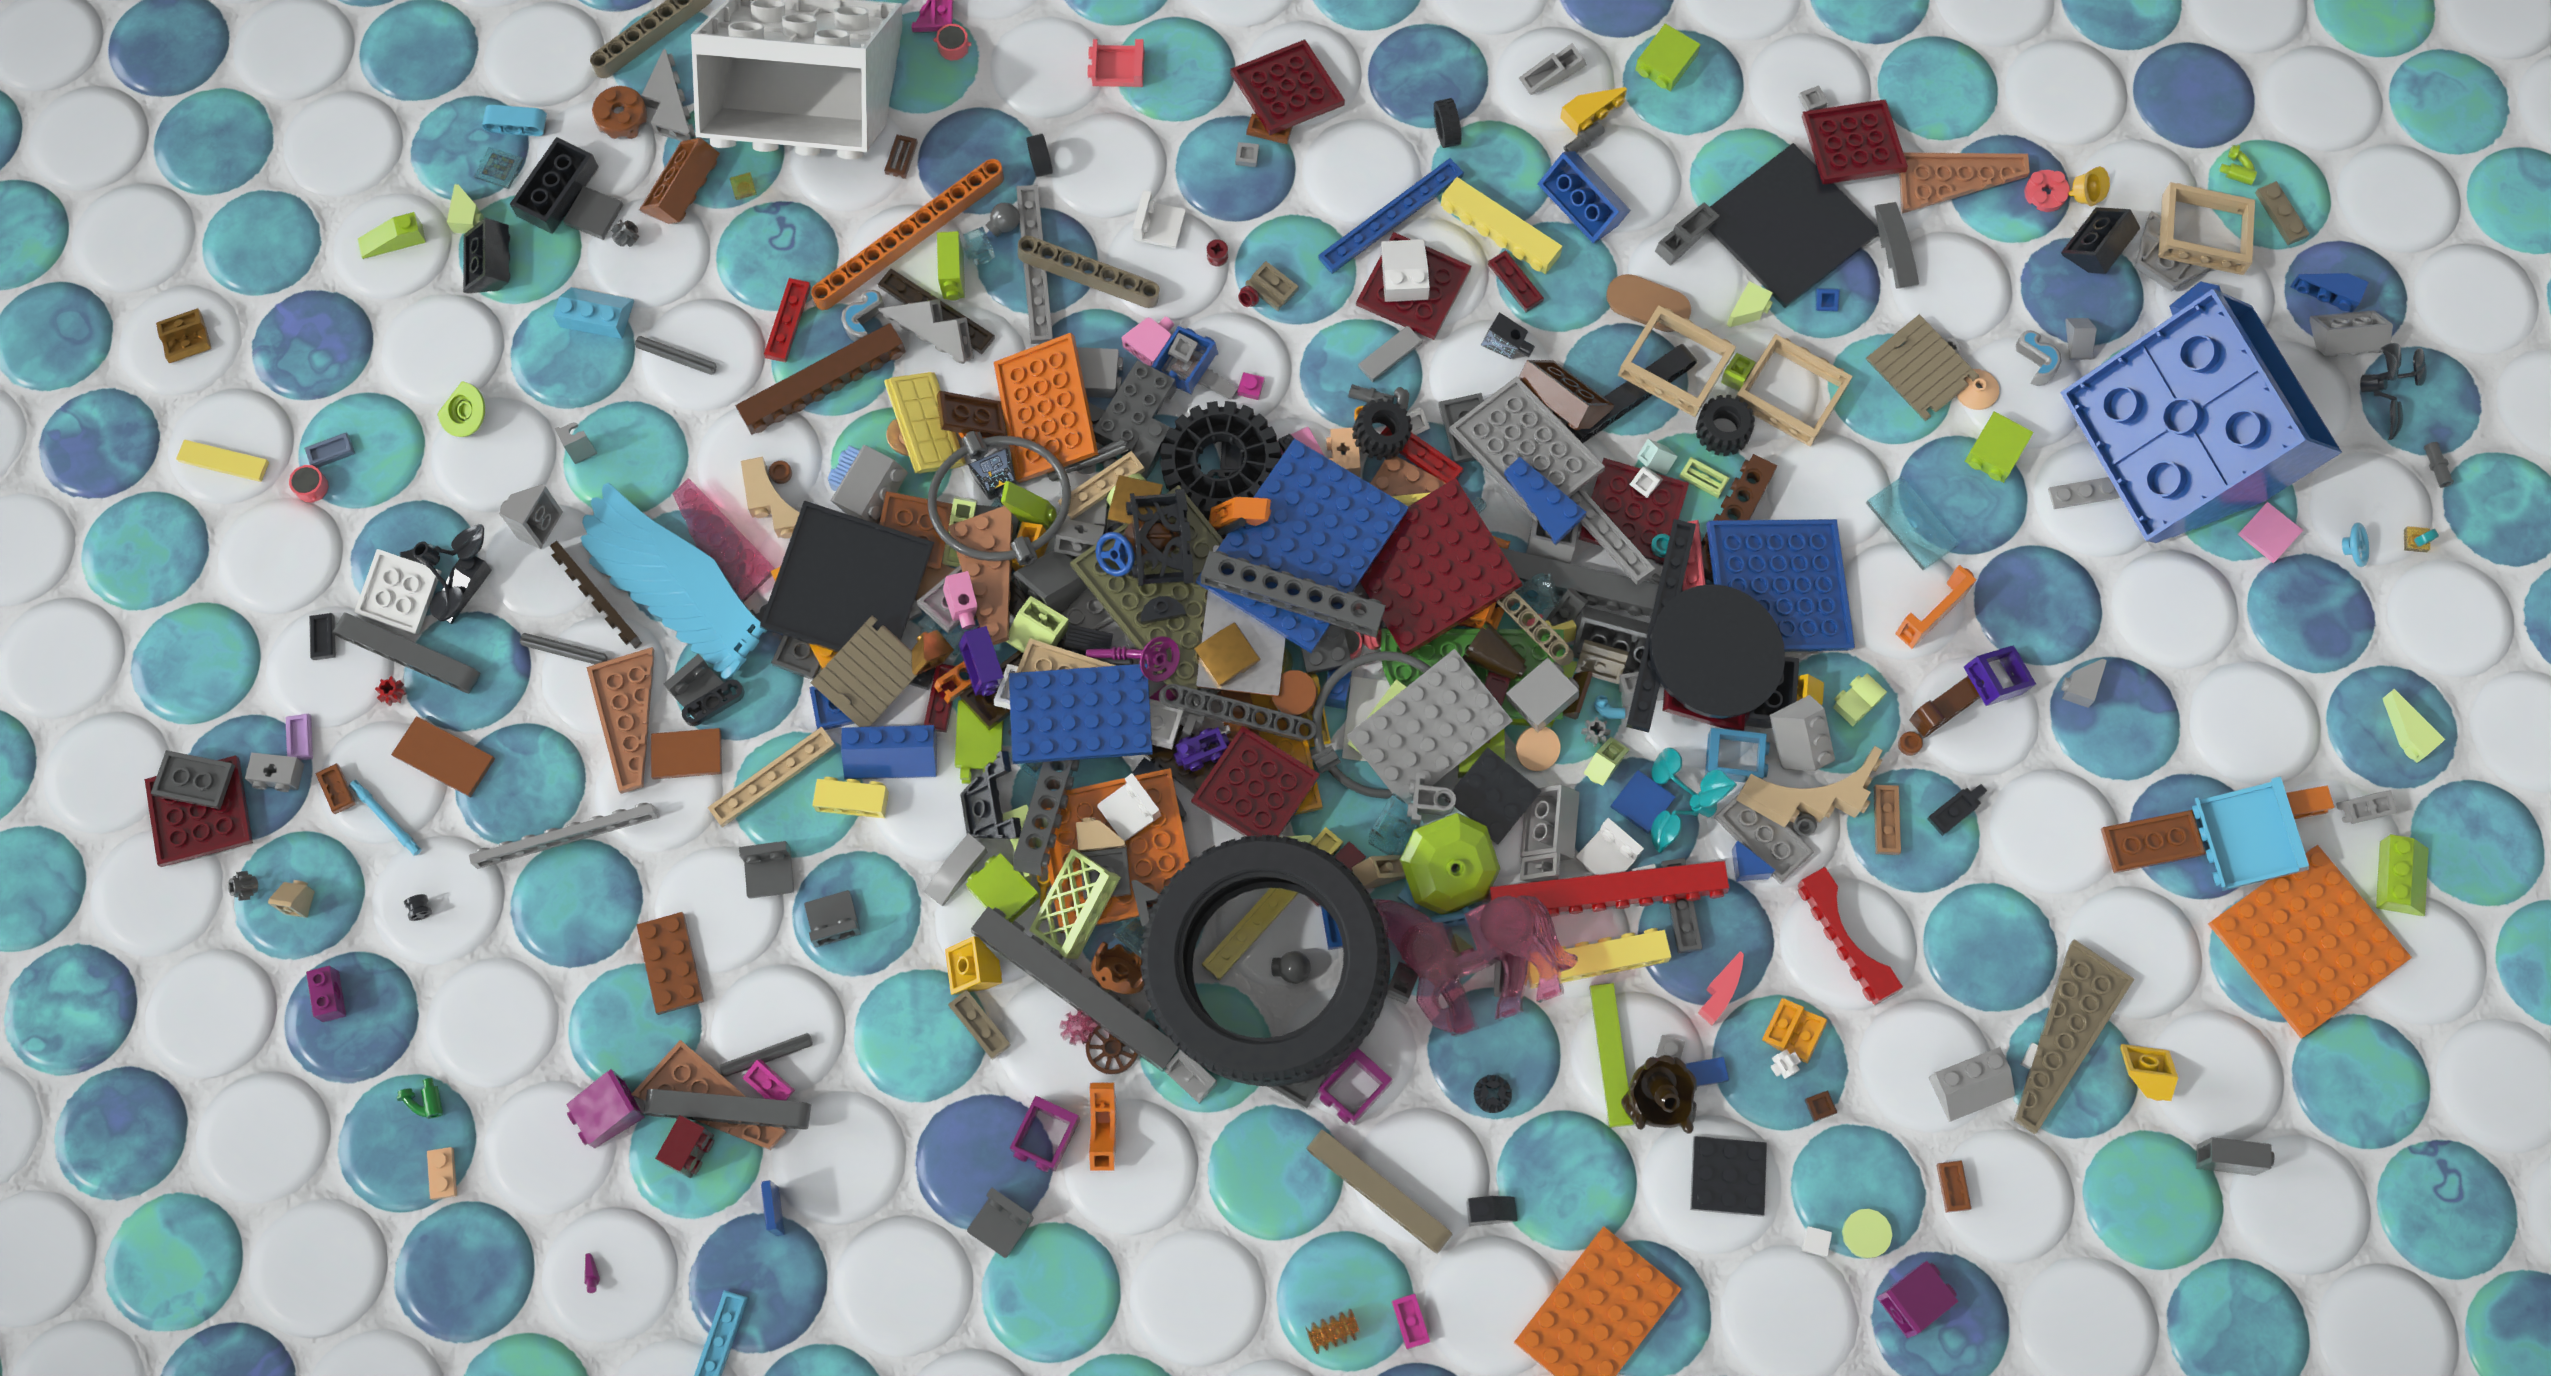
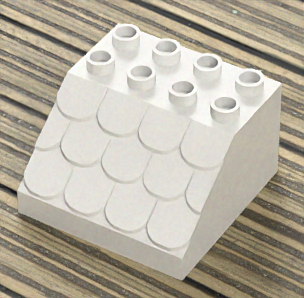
M726 0L691 34L696 137L710 138V145L717 148H730L736 145V141L752 142L754 150L762 152L775 151L779 148V144L795 146V152L800 155H817L821 153V148L837 149L838 157L844 159L863 157V152L869 150L886 125L902 32V3L867 0Z

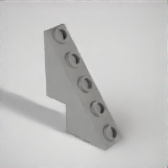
M663 49L641 96L647 107L657 110L651 121L656 134L679 141L691 140L696 134L693 125L688 124L687 121L691 117L687 106L683 107L682 102L686 100L682 88L678 89L677 84L681 83L677 71L673 72L672 69L673 66H676L672 53L667 54L666 49Z
M940 299L879 308V311L882 312L885 318L895 320L900 323L901 328L913 331L919 339L934 344L938 351L952 355L956 362L964 364L966 360L974 359L967 318L943 321Z

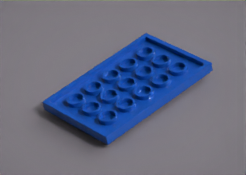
M1140 664L1009 673L1013 764L1153 754L1149 681L1143 675Z

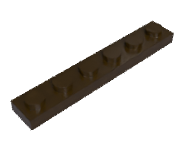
M557 540L552 543L550 547L554 552L551 555L559 566L564 564L567 567L565 573L572 581L578 580L581 584L578 586L579 590L585 597L590 595L594 601L591 604L599 613L604 611L607 615L605 620L612 629L617 627L621 633L618 636L626 645L630 643L635 649L640 646L642 642L564 548Z

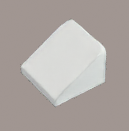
M1417 407L1407 412L1406 416L1411 417L1410 424H1412L1411 432L1417 435L1430 429L1422 408Z
M1644 466L1630 485L1648 498L1663 479Z

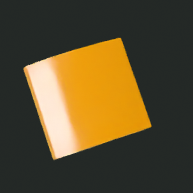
M1782 998L1762 1041L1780 1051L1787 1049L1790 1054L1796 1052L1799 1059L1808 1064L1826 1027L1827 1019L1808 1012L1803 1006Z

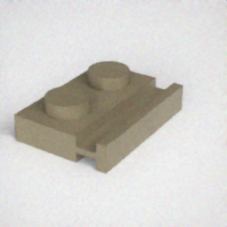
M1267 261L1245 282V286L1253 287L1259 297L1277 311L1299 290L1298 285Z
M1584 640L1575 672L1591 671L1594 678L1619 684V675L1623 674L1629 652Z

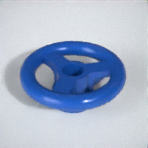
M1118 532L1105 533L1100 537L1096 545L1097 561L1106 573L1119 577L1131 571L1132 565L1135 562V553L1132 544L1124 535ZM1116 539L1113 548L1109 551H1102L1103 545L1107 540ZM1104 558H1110L1112 561H1115L1120 570L1111 568Z

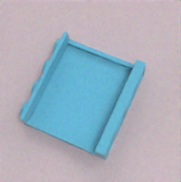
M2281 776L2272 778L2269 783L2199 800V797L2195 798L2196 805L2192 806L2195 819L2201 820L2200 836L2202 842L2207 841L2209 849L2205 850L2209 864L2214 863L2216 872H2212L2215 885H2221L2222 891L2309 870L2308 860Z

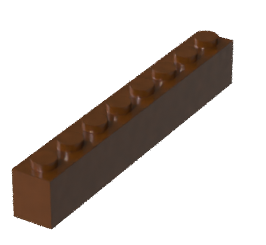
M889 323L735 406L751 435L763 432L769 425L783 421L788 415L802 411L812 402H818L827 394L841 390L846 384L860 380L870 371L880 369L885 363L899 359L906 353L903 342L892 324Z

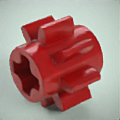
M392 676L387 680L381 679L379 687L375 688L380 693L377 699L380 702L386 701L389 706L392 703H401L402 696L406 695V692L401 689L404 683L401 680L396 682Z

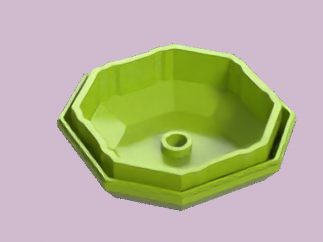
M1454 813L1414 829L1400 858L1414 903L1441 915L1455 912L1487 899L1490 887L1493 886L1501 869L1487 826L1459 813ZM1458 864L1457 870L1452 871V865Z

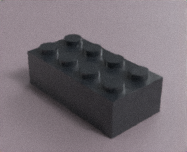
M556 137L511 201L510 206L516 216L553 234L572 207L583 186L587 185L598 169L593 154Z

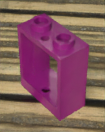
M1357 1048L1318 1089V1094L1321 1095L1319 1100L1328 1108L1332 1105L1338 1111L1336 1115L1344 1123L1350 1122L1354 1126L1392 1084L1393 1079ZM1355 1062L1380 1086L1352 1114L1328 1091Z
M1035 1095L1010 1146L1011 1151L1014 1152L1013 1157L1023 1162L1029 1159L1036 1163V1168L1048 1173L1049 1169L1055 1172L1081 1120L1079 1115ZM1038 1111L1069 1125L1052 1161L1021 1148Z

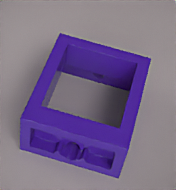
M987 626L966 631L960 640L959 648L975 696L980 694L983 696L992 695L998 689L1004 676Z
M2014 645L1979 655L1964 666L1985 706L2023 695L2036 685ZM2000 660L2014 686L2003 689L1989 662Z

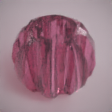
M1077 1010V1015L1075 1016L1070 1011L1065 1015L1068 1020H1061L1059 1028L1065 1029L1060 1035L1063 1040L1071 1038L1069 1041L1071 1045L1077 1046L1076 1043L1079 1040H1082V1043L1085 1044L1089 1041L1086 1036L1089 1034L1093 1036L1095 1028L1089 1027L1094 1021L1089 1016L1083 1018L1082 1011ZM1074 1025L1077 1026V1027L1080 1025L1081 1028H1082V1030H1081V1031H1079V1030H1075V1031H1074L1072 1027H1073Z

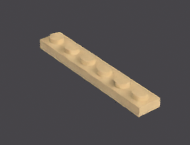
M820 727L707 808L720 826L724 827L831 751L836 745L825 730Z

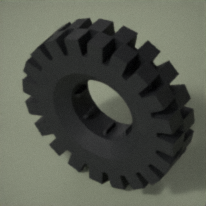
M1218 401L1207 402V409L1202 410L1199 405L1189 409L1190 416L1186 417L1182 414L1175 420L1176 428H1169L1165 435L1166 443H1162L1160 454L1162 460H1160L1166 489L1171 491L1179 485L1207 520H1209L1211 508L1234 497L1253 498L1281 458L1280 445L1273 427H1268L1267 419L1260 413L1255 416L1253 409L1244 404L1241 409H1238L1236 402L1225 401L1224 407H1218ZM1232 430L1243 431L1240 435L1231 434ZM1216 442H1229L1231 445H1236L1241 449V456L1245 457L1243 465L1239 466L1237 473L1223 479H1216L1210 475H1205L1201 471L1200 463L1197 464L1200 454H1203V450L1213 443L1216 444ZM1254 472L1261 473L1257 479L1252 478Z

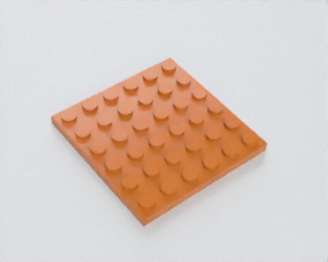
M1171 768L1135 776L1160 810L1162 816L1125 842L1128 853L1131 895L1110 897L1096 926L1139 917L1131 881L1137 880L1160 894L1164 886H1168L1171 882L1172 876L1179 869L1182 870L1186 867L1185 864L1190 861ZM1124 778L1067 790V807L1065 810H1061L1062 823L1060 829L1056 828L1054 833L1057 835L1055 846L1050 848L1048 852L1050 854L1048 871L1051 887L1071 849L1078 851L1076 822H1082L1083 818L1093 817L1096 820H1100L1116 833L1097 805L1126 784ZM1077 857L1072 864L1074 872L1081 870L1080 859ZM1082 874L1075 876L1077 888L1083 886ZM1069 878L1064 879L1062 883L1063 893L1071 890ZM1083 891L1078 892L1080 904L1085 903ZM1072 894L1064 896L1066 909L1075 906ZM1055 899L1056 912L1061 911L1059 899ZM1076 910L1067 913L1069 925L1074 924L1077 919ZM1062 914L1058 915L1059 928L1064 927Z
M2318 845L2305 853L2309 870L2266 881L2208 923L2300 1038L2308 1035L2412 958Z

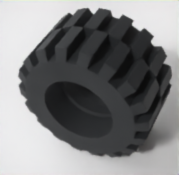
M1718 395L1716 400L1711 398L1708 404L1705 403L1700 411L1696 424L1697 439L1701 438L1699 443L1702 446L1706 445L1707 451H1715V455L1723 453V456H1728L1730 452L1733 455L1738 453L1739 449L1743 450L1752 435L1755 426V416H1752L1753 411L1751 408L1747 409L1748 404L1745 401L1741 403V398L1737 396L1733 399L1731 398L1732 395H1726V398ZM1728 419L1734 423L1737 430L1733 432L1721 431L1715 426L1713 421Z
M1381 398L1377 402L1372 400L1368 405L1363 406L1352 429L1354 431L1352 434L1353 439H1356L1355 445L1356 447H1361L1360 451L1363 454L1366 452L1369 454V458L1375 456L1377 460H1382L1383 457L1389 460L1392 455L1396 457L1403 450L1411 436L1412 424H1410L1411 417L1406 416L1408 411L1405 408H1400L1401 404L1397 402L1395 405L1392 403V400L1387 399L1385 402ZM1381 423L1386 425L1391 430L1392 435L1384 436L1375 431L1372 424Z

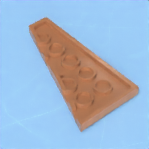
M653 647L586 667L616 783L621 794L644 786L655 652Z

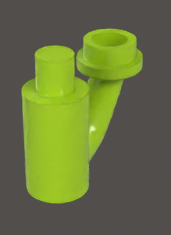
M2232 145L2228 157L2233 161L2237 158L2243 166L2233 163L2229 166L2222 163L2219 172L2225 173L2226 178L2252 185L2257 171H2255L2251 160L2240 150V145Z

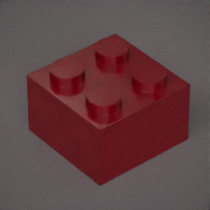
M679 1115L655 1159L691 1179L692 1175H696L702 1166L701 1159L705 1152L708 1153L711 1150L715 1135L705 1127Z

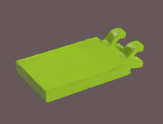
M958 700L955 767L961 768V783L970 784L972 769H984V773L985 766L989 762L993 763L997 759L996 755L998 752L1002 751L1004 720L991 730H988L963 701Z

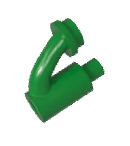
M433 1078L423 1080L424 1088L421 1089L424 1106L419 1105L412 1099L415 1097V1093L411 1088L402 1089L397 1092V1101H403L415 1114L427 1119L443 1115L438 1086H434Z

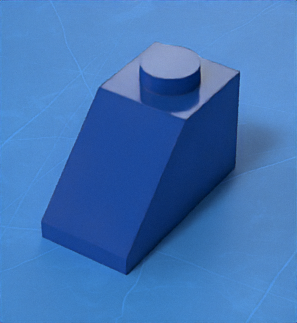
M1337 669L1328 671L1327 680ZM1353 670L1337 682L1324 706L1340 709L1346 708Z

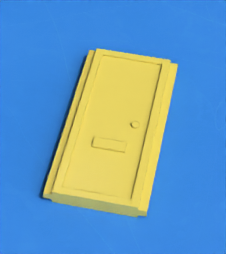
M935 372L885 379L884 383L914 472L921 474L937 471L951 454L960 449V445L955 432L941 430L937 394L941 389ZM964 457L958 460L950 469L965 466Z

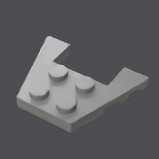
M2151 211L2146 220L2134 268L2169 291L2175 290L2211 269L2159 258L2160 237L2158 235L2160 233L2161 216Z

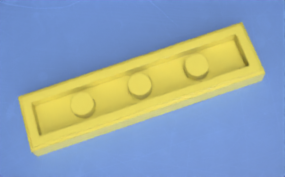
M189 440L183 441L176 460L180 463L262 482L269 464L267 459Z

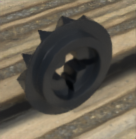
M1487 1075L1481 1078L1475 1085L1474 1100L1483 1111L1498 1113L1506 1109L1510 1104L1512 1089L1507 1080L1499 1075ZM1500 1087L1497 1093L1498 1099L1492 1097L1487 1101L1485 1100L1489 1094L1488 1088L1494 1090Z

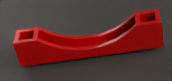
M1826 867L1802 879L1797 885L1800 897L1804 901L1807 900L1811 906L1813 917L1817 921L1820 920L1824 926L1823 931L1830 941L1833 940L1836 945L1838 956L1842 961L1847 962L1850 967L1849 972L1851 976L1862 985V992L1869 1002L1872 1001L1875 1006L1899 992L1903 986L1891 967L1867 956L1848 936L1838 912V885Z

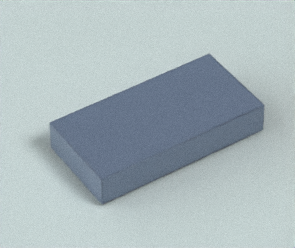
M347 432L304 448L309 464L316 468L355 454Z

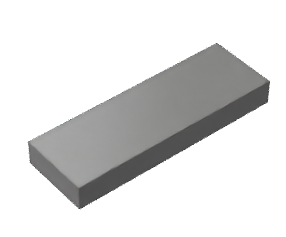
M1406 326L1360 362L1358 367L1374 382L1421 345L1422 340L1410 327Z

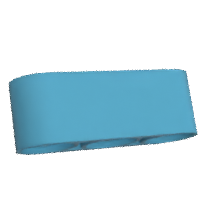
M488 105L485 109L482 128L490 133L541 136L544 132L547 113L538 108Z

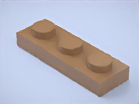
M1875 785L1876 854L1899 855L1901 853L1899 786Z

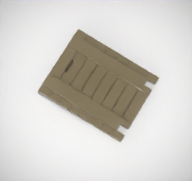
M1920 314L1866 357V360L1924 421L1931 417L1927 411L1929 408L1934 412L1939 411L1969 386L1964 380L1965 378L1969 377L1973 382L1979 378V375Z
M873 615L810 682L859 727H870L917 676L912 673V650L884 625L877 631L873 625L878 620Z

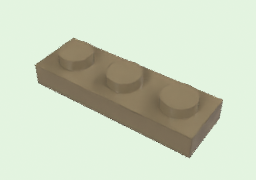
M2277 181L2257 189L2255 194L2287 245L2307 238L2310 233Z
M967 990L948 1004L992 1060L1011 1046L1009 1041Z

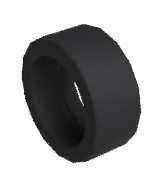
M1038 134L1027 137V146L1036 177L1052 174L1051 160L1044 135Z

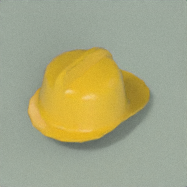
M2098 166L2085 174L2077 176L2073 182V189L2068 192V195L2074 196L2075 200L2080 204H2088L2090 207L2104 200L2109 192L2110 179L2108 172L2105 168Z

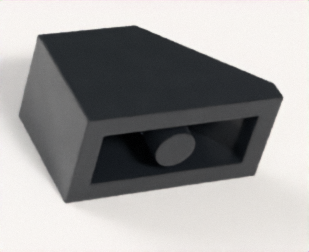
M1485 1196L1468 1198L1466 1201L1469 1226L1518 1221L1515 1197Z

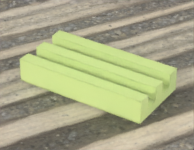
M1690 457L1679 478L1716 498H1719L1730 479ZM1690 466H1693V467H1695V468H1697V469L1703 471L1704 473H1706V474H1708V475L1714 477L1715 479L1721 481L1722 483L1720 484V483L1714 481L1713 479L1709 478V476H1707V475H1705V474H1703V473H1700V472H1698V471H1696V470L1690 468Z

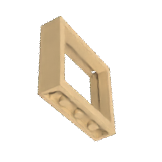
M2170 182L2162 194L2158 257L2244 275L2252 264L2255 200ZM2176 201L2242 215L2240 253L2173 239Z
M1658 305L1622 363L1618 376L1696 417L1732 358L1736 346L1726 339L1713 335L1708 329L1698 327L1691 320L1674 314L1672 310ZM1657 321L1723 356L1698 398L1632 363Z
M1775 334L1736 396L1741 398V403L1745 401L1748 404L1747 409H1752V415L1811 447L1849 386L1853 376L1844 372V369L1831 365L1825 358L1817 357L1810 353L1808 349L1793 344L1788 338L1784 339ZM1774 352L1839 387L1814 428L1749 392Z

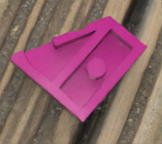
M927 0L919 11L918 19L911 25L912 32H937L941 27L953 24V0Z

